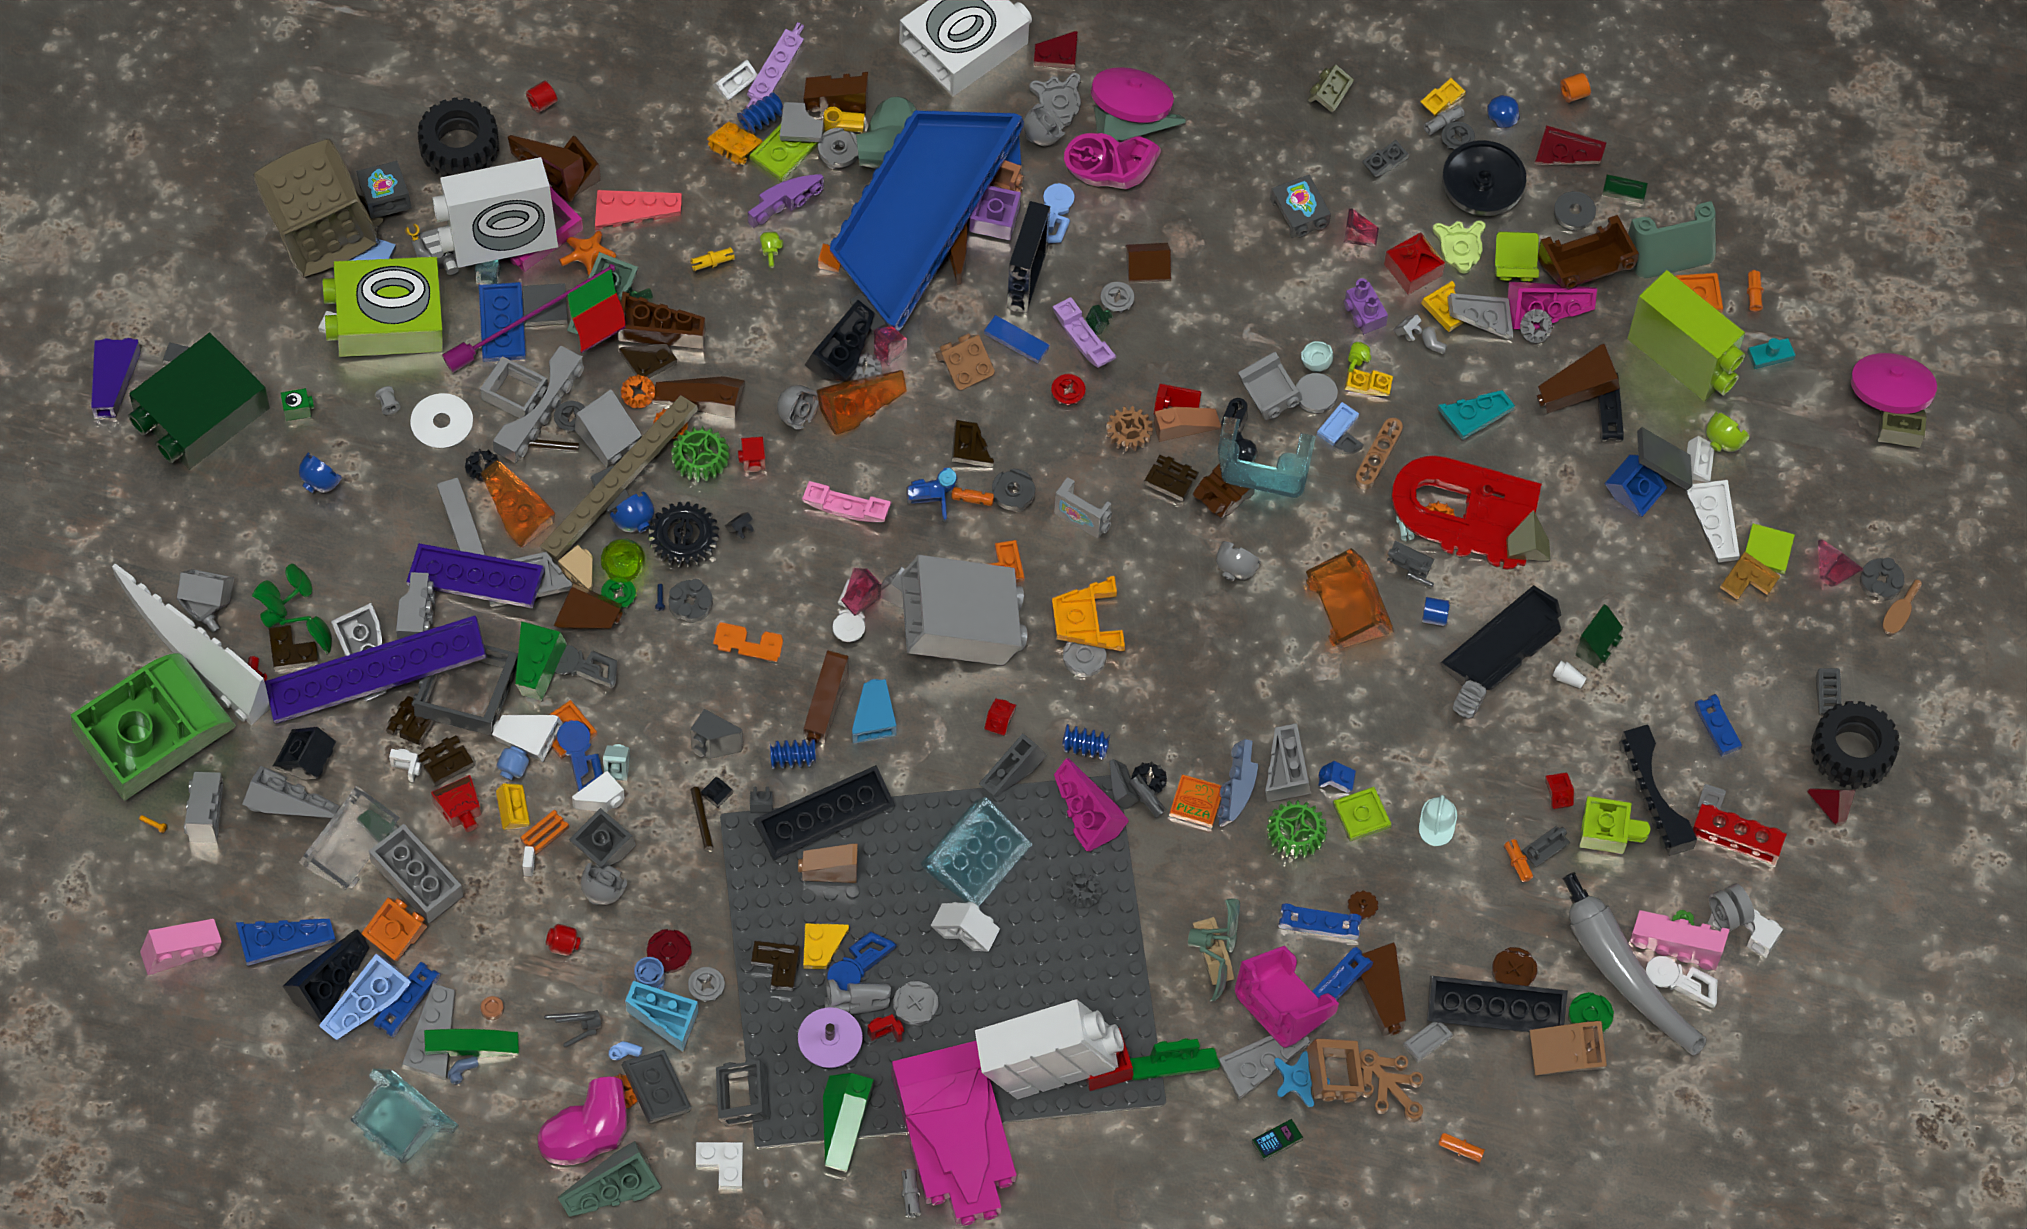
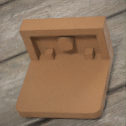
M970 333L958 337L959 342L954 344L948 342L939 347L940 351L935 353L938 361L944 360L954 385L958 390H963L995 373L980 336H970Z

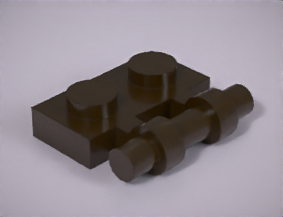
M1159 455L1156 462L1161 464L1162 467L1153 464L1144 480V485L1183 502L1193 482L1187 479V477L1196 480L1199 472L1193 470L1192 466L1188 464L1182 465L1174 461V458L1170 456ZM1170 469L1175 470V471L1179 472L1180 474L1178 475V474H1176V473H1174V472H1171V471H1169V470H1170Z
M407 696L398 705V711L395 716H392L388 721L386 732L393 735L396 730L401 729L399 732L400 738L420 745L434 721L415 716L414 707L412 706L414 699ZM410 714L407 721L403 719L405 715Z
M457 735L451 738L446 737L441 740L442 743L432 748L429 746L418 755L420 763L426 760L430 761L424 765V769L434 786L474 766V762L464 745L456 749L454 748L455 745L460 743ZM444 751H447V752H448V753H446V754L440 756L439 758L436 757V755H438V754H440V753H442V752H444Z

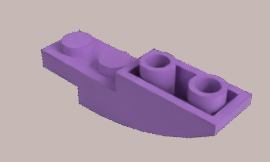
M821 174L801 176L767 189L759 194V204L748 211V223L755 228L759 224H764L773 214L780 213L785 206L791 211L796 207L803 206L813 195L816 196L821 193L824 188V177Z

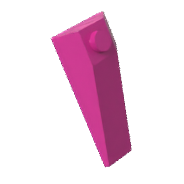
M1509 282L1508 298L1513 329H1520L1523 316L1533 309L1546 311L1552 318V323L1568 316L1573 317L1594 310L1597 288L1575 286L1574 288L1567 289L1556 284ZM1531 322L1535 326V329L1540 328L1541 322Z

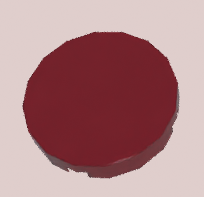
M660 930L649 939L646 949L647 957H654L662 963L664 973H675L682 970L689 963L692 955L689 939L678 930Z

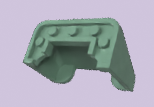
M1712 201L1696 206L1694 211L1696 220L1657 229L1655 222L1648 217L1632 219L1628 235L1639 253L1636 265L1633 267L1636 274L1644 279L1662 275L1666 270L1673 273L1712 263L1716 255V213Z

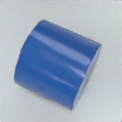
M1426 597L1422 623L1445 626L1449 612V600Z

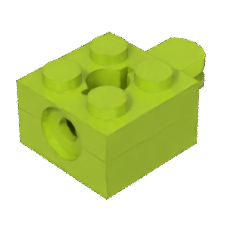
M1587 796L1583 810L1579 847L1624 854L1627 841L1644 843L1648 839L1650 825L1646 821L1630 819L1632 803Z

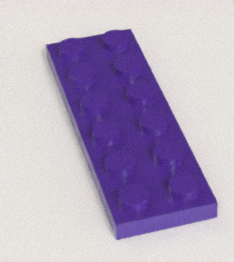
M419 543L406 583L410 586L411 572L429 573V579L434 584V591L533 608L545 569L542 565Z

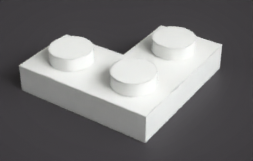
M696 1142V1167H719V1189H742L743 1142Z

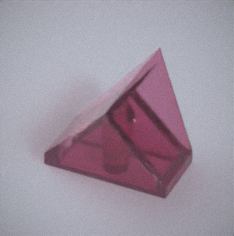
M1349 208L1344 243L1370 247L1376 246L1379 228L1353 208Z
M1818 540L1820 579L1830 587L1836 586L1863 569L1824 540Z
M853 568L846 593L841 599L843 604L856 616L881 598V583L866 568Z

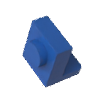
M1333 761L1321 768L1318 786L1323 788L1331 785L1348 793L1353 790L1356 771Z

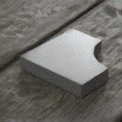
M784 102L780 140L822 142L823 121L811 117L805 109V103Z

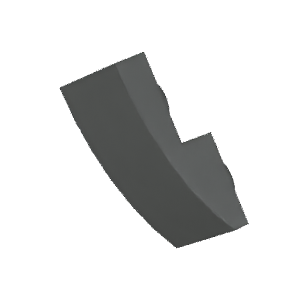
M1395 140L1382 151L1376 150L1364 159L1362 163L1375 177H1378L1407 160L1409 154Z

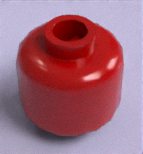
M557 924L554 928L549 929L546 945L549 946V950L552 953L570 956L573 950H578L581 937H577V930L574 927Z

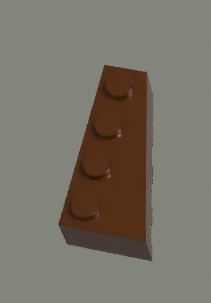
M622 292L621 306L626 323L625 328L618 332V341L667 344V346L703 349L706 332L705 317L680 309L676 311L668 308V305L654 304L648 302V299L642 297L635 298L630 296V293Z

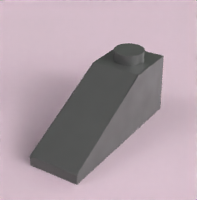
M1022 733L979 784L996 797L1032 773L1047 755L1037 744Z

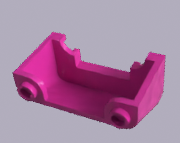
M1285 945L1242 961L1235 985V993L1238 1000L1282 1047L1287 1048L1296 1044L1335 1015L1339 1003L1328 993L1318 998L1294 973L1297 959Z

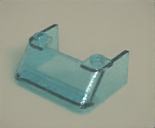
M1225 416L1218 445V457L1223 480L1228 484L1292 498L1302 495L1305 489L1316 436L1300 433L1296 454H1282L1278 459L1276 467L1238 459L1240 450L1235 440L1240 419Z

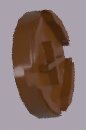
M1510 947L1496 955L1492 964V975L1496 983L1531 986L1537 975V963L1528 951L1518 947Z

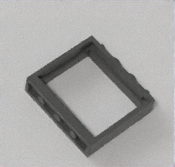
M484 645L487 658L478 660V662L503 668L484 717L427 703L439 673L420 679V690L418 694H414L412 703L415 716L492 735L493 726L498 720L517 671L518 653Z

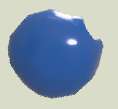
M1500 95L1492 99L1488 104L1489 119L1494 120L1500 128L1511 127L1520 118L1518 103L1512 97Z

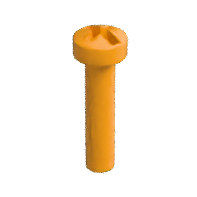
M143 815L139 818V820L159 829L160 833H164L167 829V824L165 823L160 824Z

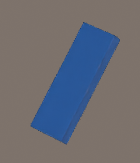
M996 315L984 330L986 336L1039 364L1050 347L1044 341Z

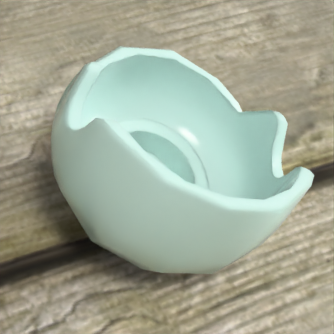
M1313 341L1305 346L1301 352V359L1304 366L1310 371L1321 372L1328 369L1332 364L1333 351L1330 345L1322 341Z

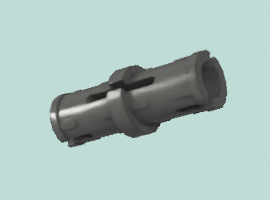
M1139 774L1128 782L1140 797V802H1144L1155 818L1166 810L1155 796V791L1147 786Z

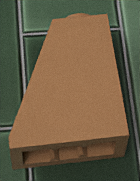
M858 844L803 851V859L798 860V872H802V881L856 883Z

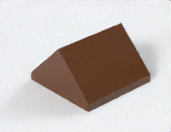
M572 136L564 148L579 154L584 161L585 174L575 194L578 195L601 181L600 165L576 136Z
M1168 243L1128 244L1125 246L1129 283L1171 281V250Z

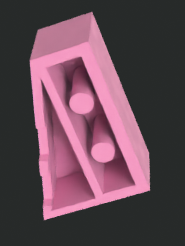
M208 919L149 930L140 953L147 975H151L203 957L213 956L218 952L222 941L215 920Z

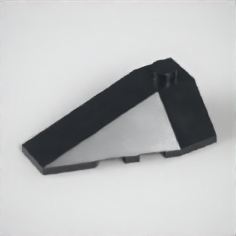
M857 300L813 351L805 366L820 378L846 381L858 366L859 357L863 350L874 312Z
M354 930L299 970L283 985V988L296 1006L318 1022H322L339 1001L338 999L343 990L348 988L350 984L348 981L352 973L358 969L369 949L368 944L359 930Z

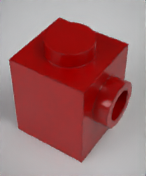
M763 436L741 438L742 450L738 451L739 463H743L744 471L758 472L765 470Z

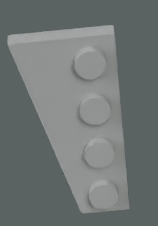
M432 984L402 1064L404 1069L442 1080L447 1079L449 1053L426 1055L424 1030L451 1029L455 998L454 989Z

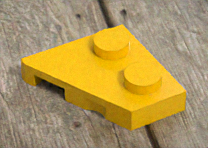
M1453 281L1424 297L1421 302L1448 332L1464 323L1459 319L1451 317L1449 314L1448 296L1451 293H1455Z

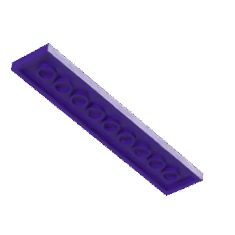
M471 616L267 680L265 685L273 721L277 724L487 658L478 619L476 616Z

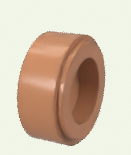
M495 996L485 998L480 1006L481 1013L487 1020H497L504 1012L503 1002Z

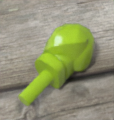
M764 232L760 236L764 256H768L769 267L773 268V256L778 255V249L783 248V240L779 238L777 232Z
M1362 342L1352 344L1348 361L1351 362L1348 368L1349 372H1353L1356 365L1361 366L1363 362H1370L1372 357L1369 346Z

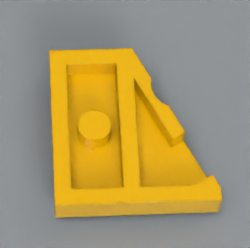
M805 923L804 969H827L831 958L839 949L841 941L849 932V925Z

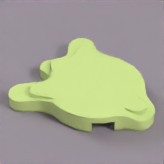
M1459 221L1451 226H1445L1441 223H1436L1433 226V233L1438 237L1441 244L1442 258L1449 265L1456 268L1458 272L1463 274L1470 272L1471 267L1480 260L1482 255L1480 237L1485 230V223L1476 221L1468 229L1464 228L1463 224Z

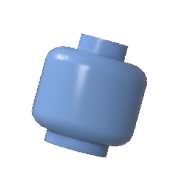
M515 746L505 748L496 764L497 768L501 771L500 776L511 781L513 777L521 778L529 764V758L526 756L527 752Z

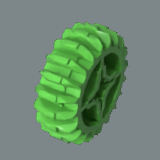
M702 426L700 430H696L693 427L692 432L685 430L684 436L679 434L677 437L678 441L673 443L671 450L672 463L675 465V470L680 471L682 477L687 475L689 481L696 478V481L699 483L700 478H704L707 482L710 476L715 479L717 477L716 473L722 474L723 468H726L730 458L728 453L729 446L726 444L724 437L720 438L719 431L713 434L712 428L705 431V428ZM708 446L713 447L718 454L713 453L712 450L708 449ZM683 454L692 460V464L684 458Z
M1289 800L1286 806L1280 804L1279 810L1274 809L1272 812L1273 816L1268 818L1269 824L1266 828L1267 832H1269L1268 840H1272V847L1278 846V853L1286 851V858L1291 853L1294 854L1295 859L1298 858V854H1301L1305 859L1307 852L1313 855L1315 849L1319 850L1322 846L1321 843L1325 842V834H1327L1326 820L1321 819L1323 814L1322 812H1316V806L1309 808L1308 802L1300 805V801L1297 800L1295 805H1293ZM1304 819L1307 820L1313 826L1314 829H1311V826L1307 825ZM1300 824L1299 831H1296L1294 835L1295 828ZM1280 830H1283V833L1289 836V840L1283 836Z

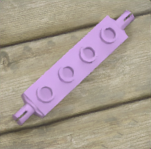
M798 22L793 31L785 29L747 92V96L751 99L746 106L747 109H749L750 105H755L756 101L762 100L764 96H769L774 91L804 40L800 36L804 29L803 24L800 26Z

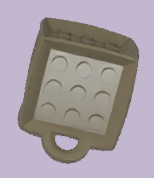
M330 139L318 141L289 152L254 172V180L264 205L278 228L293 265L301 276H309L334 267V261H348L377 244L378 238L375 229L381 225L383 216L370 219L364 208L368 209L365 197L359 195L356 191L350 174Z

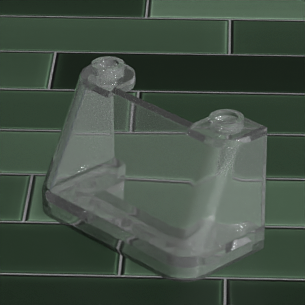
M356 785L299 863L346 891L348 887L352 890L360 880L357 875L370 859L369 850L385 839L388 834L390 835L399 828L397 822L400 817Z

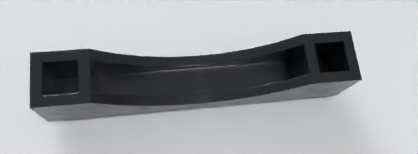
M1649 725L1623 731L1619 741L1622 753H1626L1630 772L1635 774L1636 787L1639 792L1642 791L1644 806L1647 811L1650 810L1652 824L1654 829L1659 831L1662 848L1667 850L1669 856L1694 849L1697 838L1689 820L1679 815L1665 802L1655 785L1651 763L1656 742Z

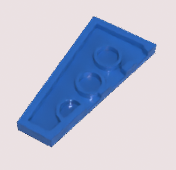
M306 919L299 922L282 920L278 923L258 921L254 924L236 922L247 966L336 942L330 919Z

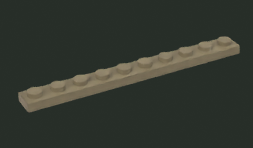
M680 395L540 545L541 551L547 552L550 557L558 561L698 411L697 405Z

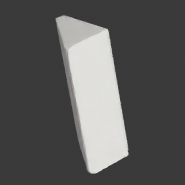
M746 60L712 84V86L728 101L752 83L758 74L749 61Z
M1699 436L1691 439L1688 442L1687 453L1691 455L1692 480L1710 482L1714 449L1709 445L1711 442Z

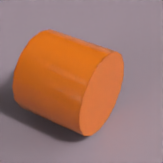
M1578 73L1560 81L1561 94L1568 103L1590 96V85L1584 73Z

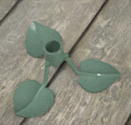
M1231 898L1225 900L1228 909L1227 928L1209 930L1191 928L1189 932V946L1199 947L1200 952H1204L1220 962L1216 989L1210 1001L1217 1000L1223 994L1227 981L1228 966L1225 965V959L1209 951L1207 948L1212 947L1214 939L1227 940V952L1234 950L1237 941L1240 901L1238 899ZM1227 932L1226 936L1212 934Z

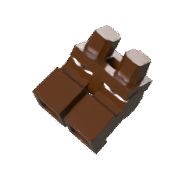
M1224 458L1212 470L1209 476L1203 477L1193 492V496L1208 506L1210 511L1223 518L1225 515L1233 513L1243 501L1254 495L1255 484L1242 473L1238 475L1239 470Z

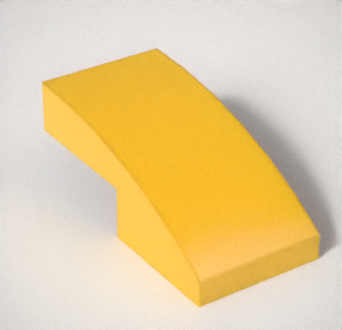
M1450 78L1438 90L1436 88L1432 90L1420 103L1434 116H1437L1438 113L1444 112L1460 100L1466 92Z

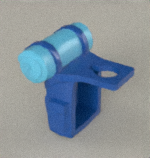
M948 467L938 474L936 480L925 482L924 479L911 481V485L906 487L907 504L941 501L942 521L946 522L945 493L955 487L956 473Z

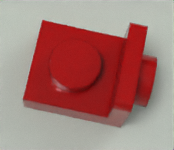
M1568 773L1547 775L1546 785L1551 795L1552 808L1573 806L1574 788Z

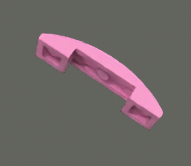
M811 481L808 482L802 498L803 502L824 512L864 522H885L891 506V501L871 496L867 500L831 491L830 486Z

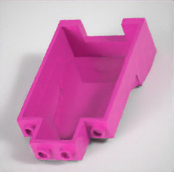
M977 1041L892 1061L891 1076L926 1204L940 1205L945 1203L946 1199H949L956 1225L968 1226L975 1223V1220L978 1219L991 1220L998 1217L997 1214H1001L1002 1207L996 1187L1007 1188L1012 1186L1016 1182L1017 1175L990 1079L982 1074Z

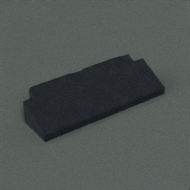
M1533 585L1441 662L1442 668L1462 687L1467 681L1471 680L1481 684L1486 690H1492L1520 667L1525 657L1533 656L1561 632L1562 629L1558 618L1562 614L1558 600Z

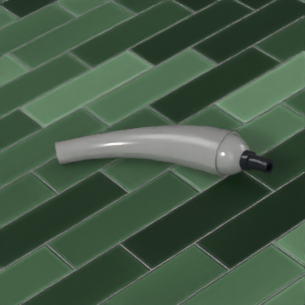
M1575 872L1563 877L1562 879L1571 894L1570 899L1573 903L1569 912L1571 921L1569 926L1584 951L1602 974L1646 1018L1690 1054H1698L1706 1044V1037L1679 1015L1649 979L1628 944L1609 905L1605 906L1599 898L1589 896L1586 889L1583 890Z

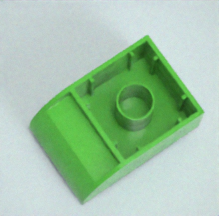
M180 653L169 654L148 663L70 715L73 733L124 801L236 727L207 686Z

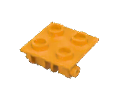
M729 121L707 138L709 141L708 146H710L711 150L721 154V156L726 155L727 159L731 158V161L737 165H744L747 161L745 156L763 142L754 134L741 129L738 125Z

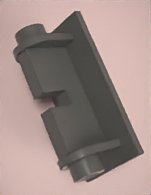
M1397 541L1394 542L1392 549L1387 554V561L1408 571L1412 570L1413 573L1425 579L1434 562L1433 558Z
M1555 826L1525 847L1522 852L1537 867L1570 844V841L1565 837L1567 831L1564 827L1559 828Z

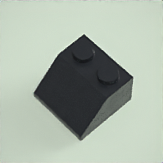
M319 727L292 729L273 767L303 780L317 779L322 774L323 766L327 759L332 755L336 741Z

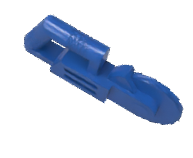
M570 720L563 723L557 732V741L559 746L566 750L565 755L570 756L579 792L603 774L599 754L585 756V752L591 746L588 728L579 721ZM587 762H591L595 777L582 786L581 779L589 772Z
M870 931L848 948L855 959L843 957V961L834 963L829 968L827 979L835 980L841 990L847 991L848 983L859 984L861 977H864V973L893 951L897 945L893 941ZM871 942L885 947L881 951L870 947L862 954L859 952Z

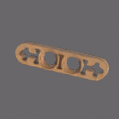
M1389 418L1381 427L1356 473L1355 483L1360 489L1371 488L1378 478L1401 436L1403 425L1399 419ZM1392 426H1395L1396 429L1393 430V432H1392V434H1391V437H1390V436L1388 435V433H1389V428H1392ZM1385 441L1389 444V448L1381 449L1378 443ZM1377 458L1380 464L1373 466L1368 460ZM1368 470L1370 472L1369 478L1366 481H1362Z

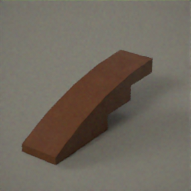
M967 222L948 252L957 285H960L962 282L966 264Z

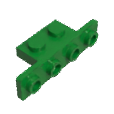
M1188 1038L1176 1042H1159L1154 1044L1150 1056L1130 1058L1133 1067L1132 1079L1134 1081L1218 1070L1220 1063L1215 1048L1199 1049L1198 1039L1190 1040Z

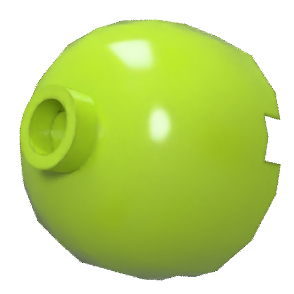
M1715 412L1706 428L1707 437L1711 441L1709 445L1717 452L1721 450L1735 452L1746 444L1750 436L1745 430L1740 432L1739 424L1723 413L1718 414Z

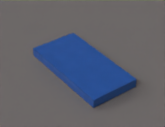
M521 282L479 285L481 339L483 341L523 317ZM524 322L483 345V362L500 361L502 356L509 360H525Z

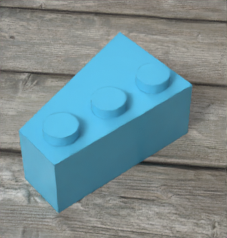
M633 981L625 1000L626 1011L683 1052L699 1012L698 1001Z

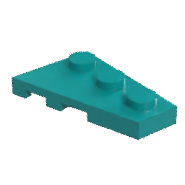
M1501 390L1479 395L1475 399L1457 400L1456 403L1446 405V403L1440 404L1437 409L1459 437L1464 440L1513 411L1515 405L1504 391Z

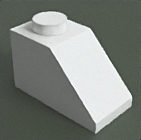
M606 771L572 796L573 807L578 810L598 811L601 808L608 812L610 809H615L623 803L625 799L624 789Z

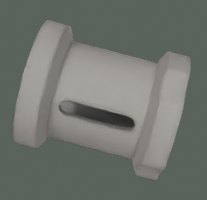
M391 386L383 387L375 393L377 399L381 402V410L384 415L394 414L401 408L400 403L394 397L395 392Z

